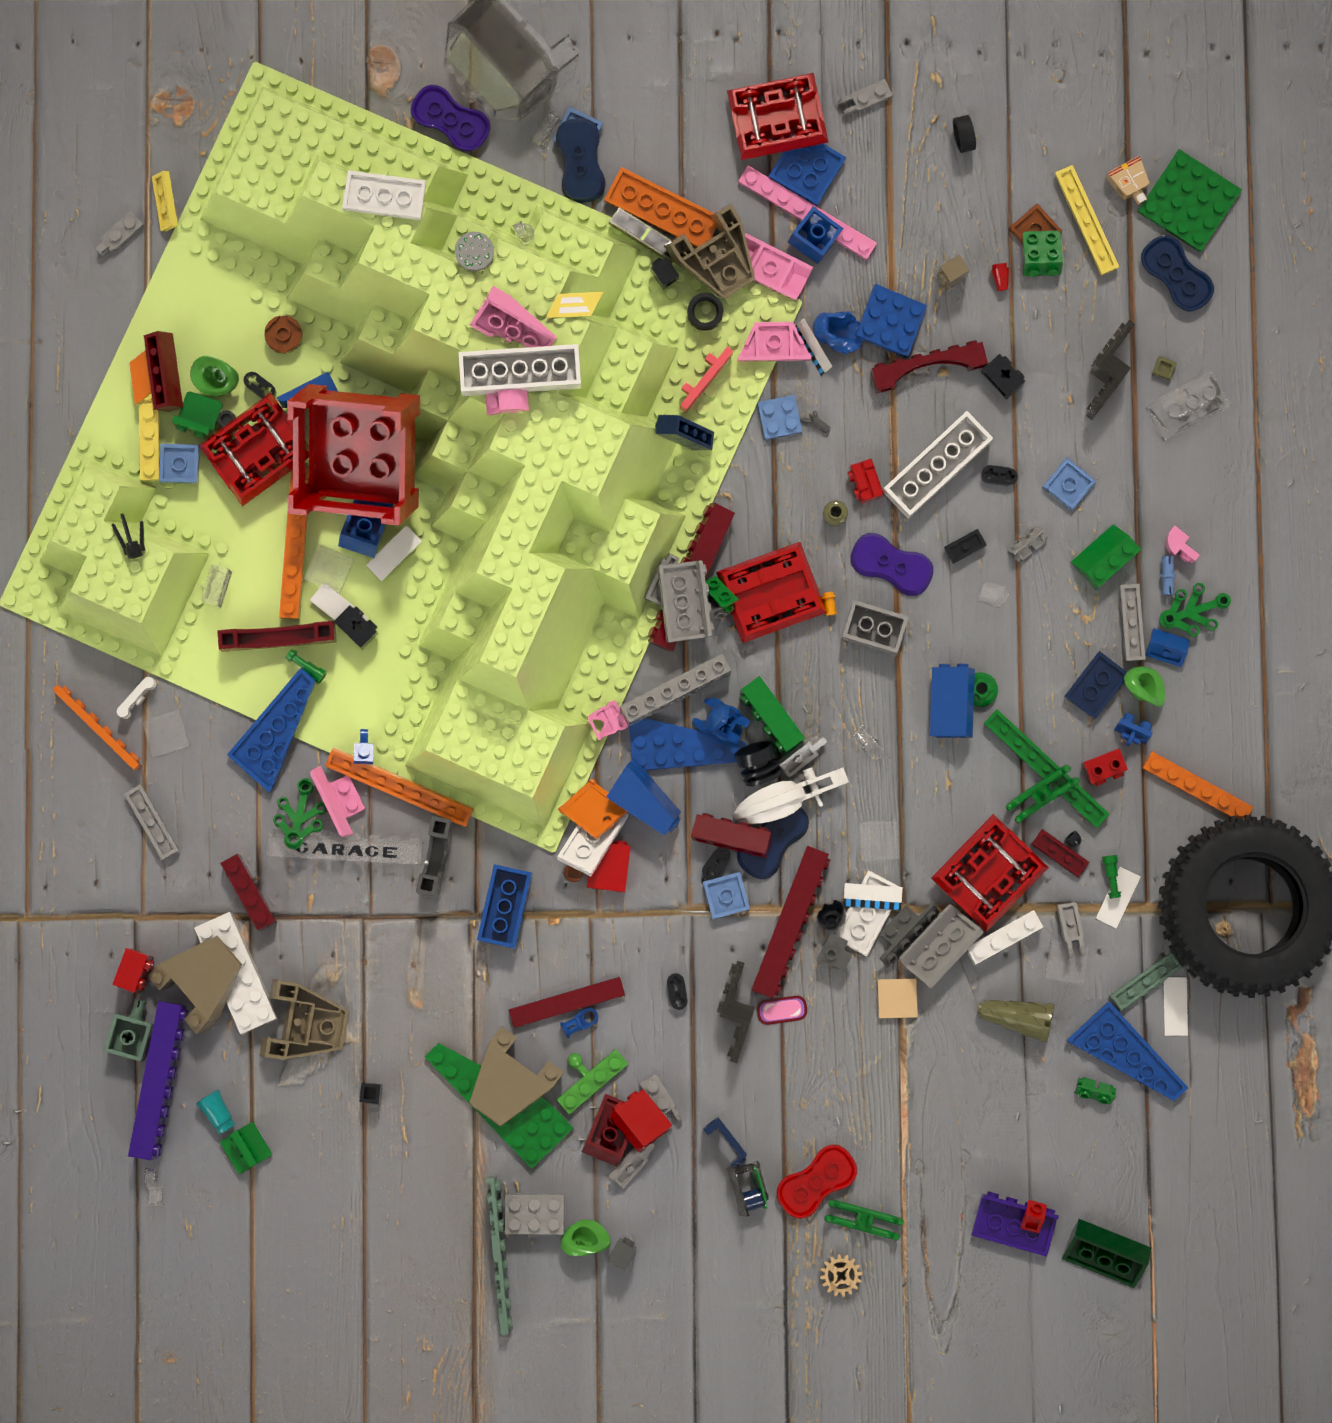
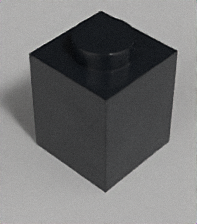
M667 257L663 259L658 258L652 263L650 272L663 290L679 280V274Z
M362 1082L359 1102L381 1104L383 1084Z

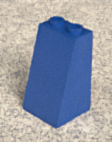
M634 758L626 765L606 797L663 835L668 831L672 832L681 820L678 817L681 811Z

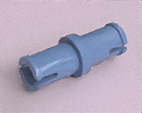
M1174 556L1161 557L1162 574H1160V578H1162V595H1175L1174 578H1176V574L1174 573Z

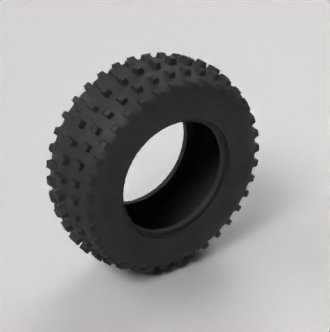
M1245 815L1244 820H1242V817L1236 818L1231 816L1229 817L1230 822L1217 820L1214 821L1215 827L1210 826L1206 828L1204 826L1200 828L1202 834H1198L1195 837L1190 835L1187 838L1190 843L1185 847L1179 846L1177 848L1180 854L1176 859L1171 858L1168 863L1171 865L1170 871L1162 875L1165 878V886L1159 888V893L1162 894L1161 898H1163L1158 904V909H1161L1163 916L1159 917V922L1166 929L1163 932L1164 940L1168 939L1171 942V945L1168 946L1172 954L1177 953L1179 956L1177 958L1181 967L1187 965L1189 967L1187 972L1190 973V976L1193 978L1199 976V981L1204 986L1208 987L1211 983L1217 992L1224 993L1226 989L1227 993L1233 994L1234 997H1239L1240 992H1242V995H1247L1248 998H1255V993H1258V995L1264 994V997L1270 996V991L1283 993L1286 992L1285 986L1293 984L1296 987L1300 985L1298 979L1303 976L1307 978L1312 976L1313 974L1310 970L1315 966H1322L1323 963L1320 959L1322 960L1324 954L1328 955L1332 950L1329 948L1332 944V871L1330 872L1329 867L1332 865L1328 858L1323 859L1321 857L1323 854L1319 846L1313 847L1311 845L1313 841L1306 834L1301 837L1299 835L1301 831L1294 826L1288 829L1286 828V823L1278 819L1275 823H1272V819L1267 818V816H1261L1260 820H1257V817H1251V815ZM1234 860H1255L1268 865L1283 878L1291 894L1293 913L1287 932L1275 946L1259 954L1243 953L1231 948L1216 935L1208 920L1206 898L1209 886L1216 874Z

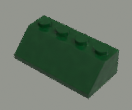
M1078 1219L1071 1232L1062 1260L1135 1288L1149 1264L1152 1247Z

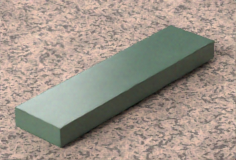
M1170 952L1109 995V997L1121 1012L1183 967L1179 965L1176 955Z

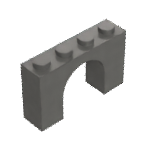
M435 816L431 818L428 832L430 838L423 872L419 874L416 893L438 898L454 826L452 820Z

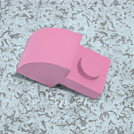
M509 389L486 395L487 415L529 411L528 391Z
M1174 525L1165 539V546L1169 555L1175 556L1178 552L1180 554L1179 557L1186 563H1193L1200 556L1185 544L1189 536Z

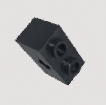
M998 354L982 369L981 373L1007 400L1024 385L1025 377L1018 369L1015 371L1011 366V361L1006 356L1002 357L1001 354ZM1005 373L1008 374V377H1007V378H1006V377L1001 378V375H1002V374H1005Z
M349 605L334 622L363 650L379 634L376 631L378 627L370 619L366 621L362 617L364 613L357 606L353 608ZM355 622L358 624L362 622L360 624V626L362 627L360 630L357 628L353 630L355 628V626L353 625Z

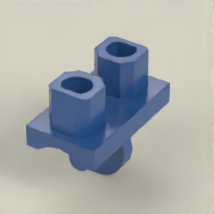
M1126 713L1119 720L1114 730L1121 733V737L1127 740L1125 745L1128 747L1131 742L1137 745L1141 742L1146 745L1153 733L1151 732L1152 724L1147 721H1142L1139 726L1133 724L1134 715Z

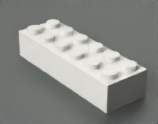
M578 344L458 352L462 396L488 395L498 393L500 390L509 389L533 392L581 388Z
M966 411L886 485L883 493L909 519L992 442L993 437Z
M228 912L195 927L194 929L200 943L218 936L242 964L227 999V1005L240 1034L248 1033L279 1019L234 914Z

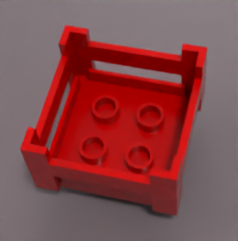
M308 384L287 401L288 420H293V491L288 494V514L307 515L311 511L381 518V524L400 526L419 507V488H415V418L420 414V395L401 393L398 397L329 391L327 386ZM309 408V477L305 479V410ZM326 497H336L354 500L391 503L395 505L391 508L336 501H326L324 499Z

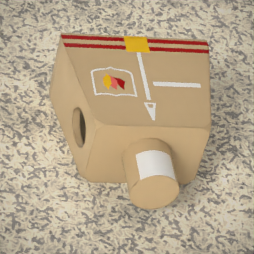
M1140 156L1107 173L1106 180L1124 201L1133 197L1137 205H1140L1148 200L1143 191L1148 188L1150 183Z

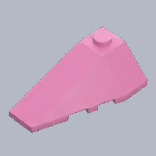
M492 286L470 323V326L487 336L494 337L495 335L505 338V341L508 342L512 340L520 342L525 347L552 346L557 338L515 299L495 286Z

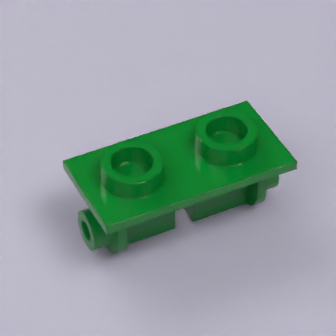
M716 576L705 581L709 586V595L723 608L724 612H732L734 609L733 603L739 599Z
M1085 1077L1078 1078V1086L1074 1094L1079 1095L1081 1098H1091L1101 1104H1112L1116 1098V1088H1113V1085L1099 1082V1086L1096 1088L1095 1080Z

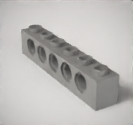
M721 654L621 705V713L628 726H631L729 676L731 669L725 657Z

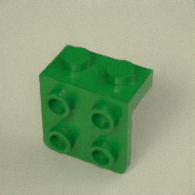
M1057 230L1023 232V276L1061 275L1063 255L1060 232Z
M189 391L184 398L183 408L180 409L178 416L174 415L172 423L178 431L184 433L186 431L192 432L194 436L201 439L209 438L213 434L223 404L220 401Z

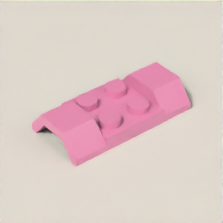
M745 233L755 275L754 281L796 301L813 267Z

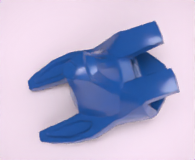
M705 699L704 703L712 707L706 720L694 718L692 722L700 731L706 734H713L723 741L737 744L743 730L740 726L747 728L750 720L744 718L737 708L727 705L719 699Z

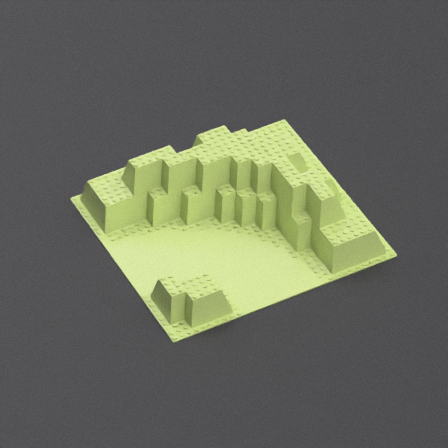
M254 62L0 599V606L254 720L258 719L301 668L293 661L289 663L285 659L291 649L296 650V655L306 662H311L318 668L321 667L327 671V674L320 684L315 683L294 735L295 738L328 753L334 747L354 756V743H360V729H368V743H374L373 765L474 808L472 817L550 852H555L570 821L569 818L559 812L558 808L587 783L608 737L605 736L598 740L587 717L613 700L617 702L619 708L622 705L649 646L648 640L650 637H648V633L657 622L656 615L662 609V606L644 599L657 566H659L662 558L666 559L668 553L679 557L678 563L681 562L683 557H686L689 551L687 546L696 535L695 528L699 522H702L704 517L702 514L705 507L713 503L776 363V361L738 362V357L755 322L794 323L802 301L800 299L795 301L755 281L750 282L723 300L674 262L672 266L679 274V280L663 290L650 272L652 263L661 257L609 225V220L612 217L272 68ZM348 170L426 180L421 221L344 211L342 207ZM469 232L485 234L492 241L494 247V257L491 264L478 272L462 268L455 256V245L458 239ZM492 286L510 295L557 337L552 346L578 344L581 388L528 392L529 411L513 414L487 415L486 395L462 396L458 352L529 348L520 342L513 340L508 342L505 341V338L495 335L494 337L487 336L470 326L471 321ZM603 292L591 316L546 318L558 294ZM700 293L713 294L723 304L722 321L712 330H698L688 320L687 310L689 302ZM702 301L694 309L695 317L700 322L707 323L716 317V307L711 302ZM286 315L297 320L301 326L303 336L302 342L297 349L290 353L282 354L275 352L268 346L264 334L265 327L271 319L276 316ZM156 331L173 333L182 401H184L186 393L191 391L220 401L223 404L221 412L229 410L236 417L261 400L244 384V376L248 372L258 373L275 387L277 392L275 399L278 403V396L326 372H329L339 392L398 397L401 393L420 395V414L415 418V488H419V507L400 526L386 525L376 555L406 525L422 542L381 581L366 566L373 558L338 546L340 533L348 515L311 511L307 519L300 619L279 618L291 471L243 507L201 448L199 451L198 484L141 481L139 403L135 405L129 363L145 351L143 335ZM728 346L733 350L732 357L688 412L684 413L680 410V405L688 395L681 390L682 386L687 382L694 388L711 367L705 361L707 355L711 353L718 358ZM201 356H211L226 362L239 375L236 389L222 396H210L200 392L193 385L190 377L193 362ZM250 377L248 379L250 382L249 385L253 383L258 387L259 384L255 380L256 377ZM264 387L261 388V390H263V392L265 393L264 396L268 395L271 392V388H269L268 390ZM309 408L305 410V440L308 445ZM180 409L170 412L159 411L160 444L200 445L208 439L207 437L204 439L198 438L189 431L184 433L175 429L176 427L173 425L172 419L174 415H179ZM658 415H680L714 431L712 451L691 450L657 435L655 424ZM250 421V422H248L247 424H250L251 426H253L254 424L257 423V421H256V422ZM218 422L216 423L213 434L221 429ZM233 433L231 441L236 438ZM309 458L305 460V467H309ZM326 497L324 499L326 501L353 503L354 499ZM121 513L125 516L132 541H138V544H140V521L144 522V546L146 550L142 551L143 556L128 559L127 555H124L123 548L111 526L113 523L116 525L126 545L128 541L122 524ZM325 583L353 606H357L368 617L366 621L370 619L378 627L376 631L379 633L363 650L335 624L337 643L221 652L218 647L217 630L275 628L323 621L334 622L333 618L310 601L322 584ZM592 720L598 733H600L604 722Z

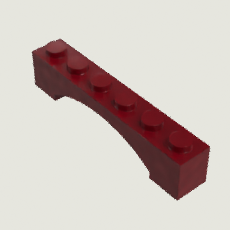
M977 340L967 342L966 346L962 347L953 345L945 351L936 349L930 351L929 355L922 356V354H916L908 360L899 358L887 365L885 363H878L871 369V376L877 394L894 390L896 383L901 378L922 367L936 364H953L965 367L968 371L984 368L988 361L983 341L977 343Z
M333 621L275 628L217 630L218 647L221 652L337 643L336 627Z

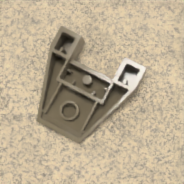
M732 204L723 207L711 215L720 232L695 249L685 234L676 237L664 245L674 263L723 300L755 280L742 221Z
M215 936L159 963L148 975V978L159 991L173 987L176 983L195 1006L184 1020L198 1034L209 1030L220 1018L242 964L218 936Z
M272 979L269 998L288 1001L282 1038L262 1037L259 1056L286 1060L343 1049L349 1010L298 983Z
M502 1026L487 1046L469 1102L471 1106L500 1127L548 1094L564 1073V1071L548 1061L539 1074L535 1075L509 1056L507 1052L517 1037Z

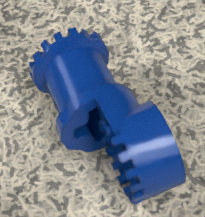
M587 1008L574 1015L573 1019L565 1023L561 1022L560 1025L567 1038H570L573 1033L579 1030L583 1031L594 1025L598 1021L599 1015L595 1009ZM592 1011L595 1014L593 1022L585 1020L584 1015L586 1012Z

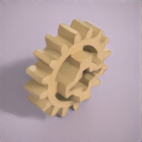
M837 1254V1259L830 1256L831 1262L824 1261L826 1268L820 1269L824 1272V1275L820 1276V1279H825V1282L822 1283L823 1287L828 1285L827 1292L829 1293L834 1290V1296L841 1292L842 1297H845V1292L847 1291L851 1295L852 1288L858 1289L856 1283L862 1282L858 1278V1276L862 1275V1272L857 1271L860 1265L853 1264L855 1262L854 1258L849 1261L847 1254H845L844 1258ZM838 1262H844V1263H845V1264H844L843 1266H841V1267H836V1266L834 1265L835 1263H838ZM851 1268H852L853 1271H854V1279H853V1280H852V1279L850 1278V1276H849V1272H850ZM829 1270L833 1273L831 1282L828 1279ZM844 1270L845 1279L840 1278L837 1280L838 1275L836 1273L838 1271L843 1272ZM839 1284L848 1285L845 1288H836Z

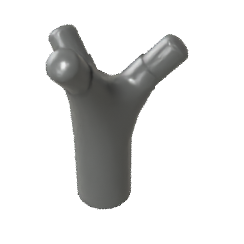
M813 411V415L809 414L810 418L800 419V422L813 424L825 433L830 428L818 417L816 411Z

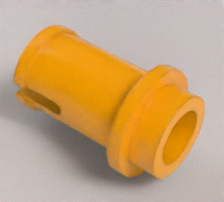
M834 592L822 593L823 597L821 598L827 612L825 616L836 615L837 610L834 598L836 595H834Z

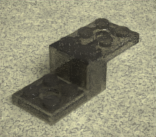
M1130 320L1126 325L1122 322L1113 335L1115 339L1110 338L1102 349L1104 354L1099 353L1090 365L1093 367L1090 373L1105 383L1098 393L1100 397L1095 396L1087 407L1089 412L1086 416L1093 420L1131 369V367L1113 355L1135 325Z
M736 961V964L732 963L728 975L732 977L730 983H725L723 994H726L724 1001L720 1000L717 1012L720 1013L719 1017L741 1024L740 1027L736 1026L733 1038H736L734 1046L730 1045L727 1056L730 1057L729 1061L738 1063L755 1007L733 1000L745 964L740 961Z

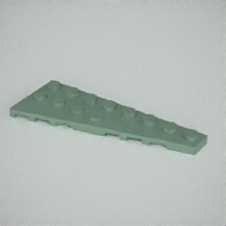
M489 1176L486 1179V1184H490V1189L488 1190L489 1206H491L489 1217L490 1225H493L491 1238L493 1259L496 1264L495 1280L496 1284H498L497 1300L499 1303L501 1335L509 1334V1329H513L512 1317H508V1310L511 1309V1300L506 1296V1290H509V1278H505L504 1270H508L507 1258H503V1252L506 1250V1239H502L501 1232L505 1231L504 1219H500V1212L503 1211V1201L498 1196L502 1188L501 1180H497V1176Z

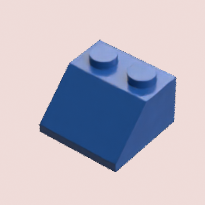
M813 206L794 230L788 243L819 264L844 228Z

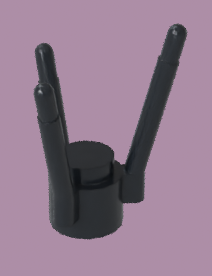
M121 513L120 516L128 541L126 545L116 525L113 523L111 526L123 548L124 555H127L128 559L143 556L142 551L146 550L144 546V522L140 521V544H138V541H132L125 516Z

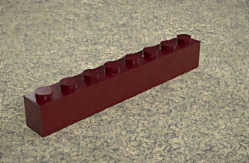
M717 503L707 505L702 514L704 516L702 522H699L695 528L696 535L687 546L689 551L680 563L702 560L707 569L706 579L735 512ZM660 609L656 615L657 622L648 633V637H650L648 642L666 651L673 652L678 641L666 642L663 610Z
M810 846L806 847L755 978L752 991L772 999L774 995H779L782 985H779L781 977H786L789 967H786L788 959H793L796 949H793L795 941H800L803 933L800 930L802 923H807L810 915L807 912L809 905L813 906L817 895H814L816 887L820 888L824 877H821L823 869L827 870L831 859H828V853Z

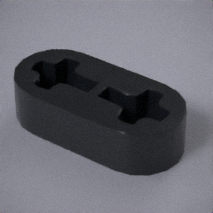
M248 372L244 376L245 386L261 399L265 397V393L261 390L262 387L267 390L271 388L272 395L276 397L275 387L258 373ZM256 377L255 380L259 384L258 387L253 383L249 385L248 379Z
M988 465L981 472L982 480L988 484L1011 486L1018 478L1017 472L1009 467ZM988 470H992V473L998 474V476H992L991 479H988V475H985ZM1007 472H1010V475L1013 476L1014 479H1011L1010 482H1008L1005 477L1000 476L1006 475Z
M719 847L713 852L702 868V874L706 879H715L731 858L730 851ZM726 851L725 856L727 857V859H722L719 863H717L716 860L719 857L717 852ZM713 864H716L717 866L714 869L716 874L707 876L706 867L711 868Z
M674 973L667 979L670 1003L673 1008L681 1010L686 1007L688 1002L685 982L680 974ZM674 976H677V979H681V983L678 984L679 990L675 991V986L670 984ZM678 992L680 993V998L685 1000L681 1007L673 1003Z

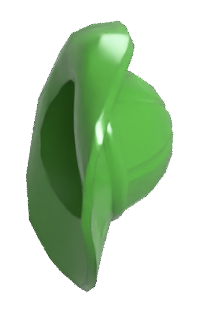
M211 356L197 358L190 370L193 385L200 392L210 396L229 394L236 389L239 382V375L233 367Z
M1140 666L1130 669L1125 674V684L1134 698L1145 700L1158 707L1163 706L1165 686L1162 677L1155 670Z
M584 1219L573 1223L565 1230L561 1238V1249L571 1256H587L603 1251L611 1245L610 1236L605 1228L594 1220Z

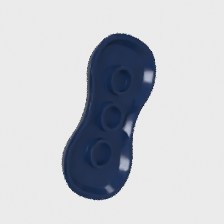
M586 118L567 120L558 127L556 132V143L564 159L562 190L567 198L578 203L591 202L598 199L605 189V177L597 161V149L600 139L599 130L594 122Z
M1162 235L1153 239L1143 249L1141 262L1144 269L1167 286L1172 300L1180 309L1189 312L1196 311L1210 301L1214 294V284L1211 278L1188 261L1183 247L1178 240L1168 235Z
M801 807L791 815L762 824L761 827L769 829L773 836L767 859L737 851V861L745 872L758 879H767L777 872L787 848L801 839L809 827V818Z

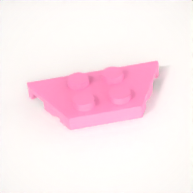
M755 322L738 357V362L811 361V355L807 351L793 322Z

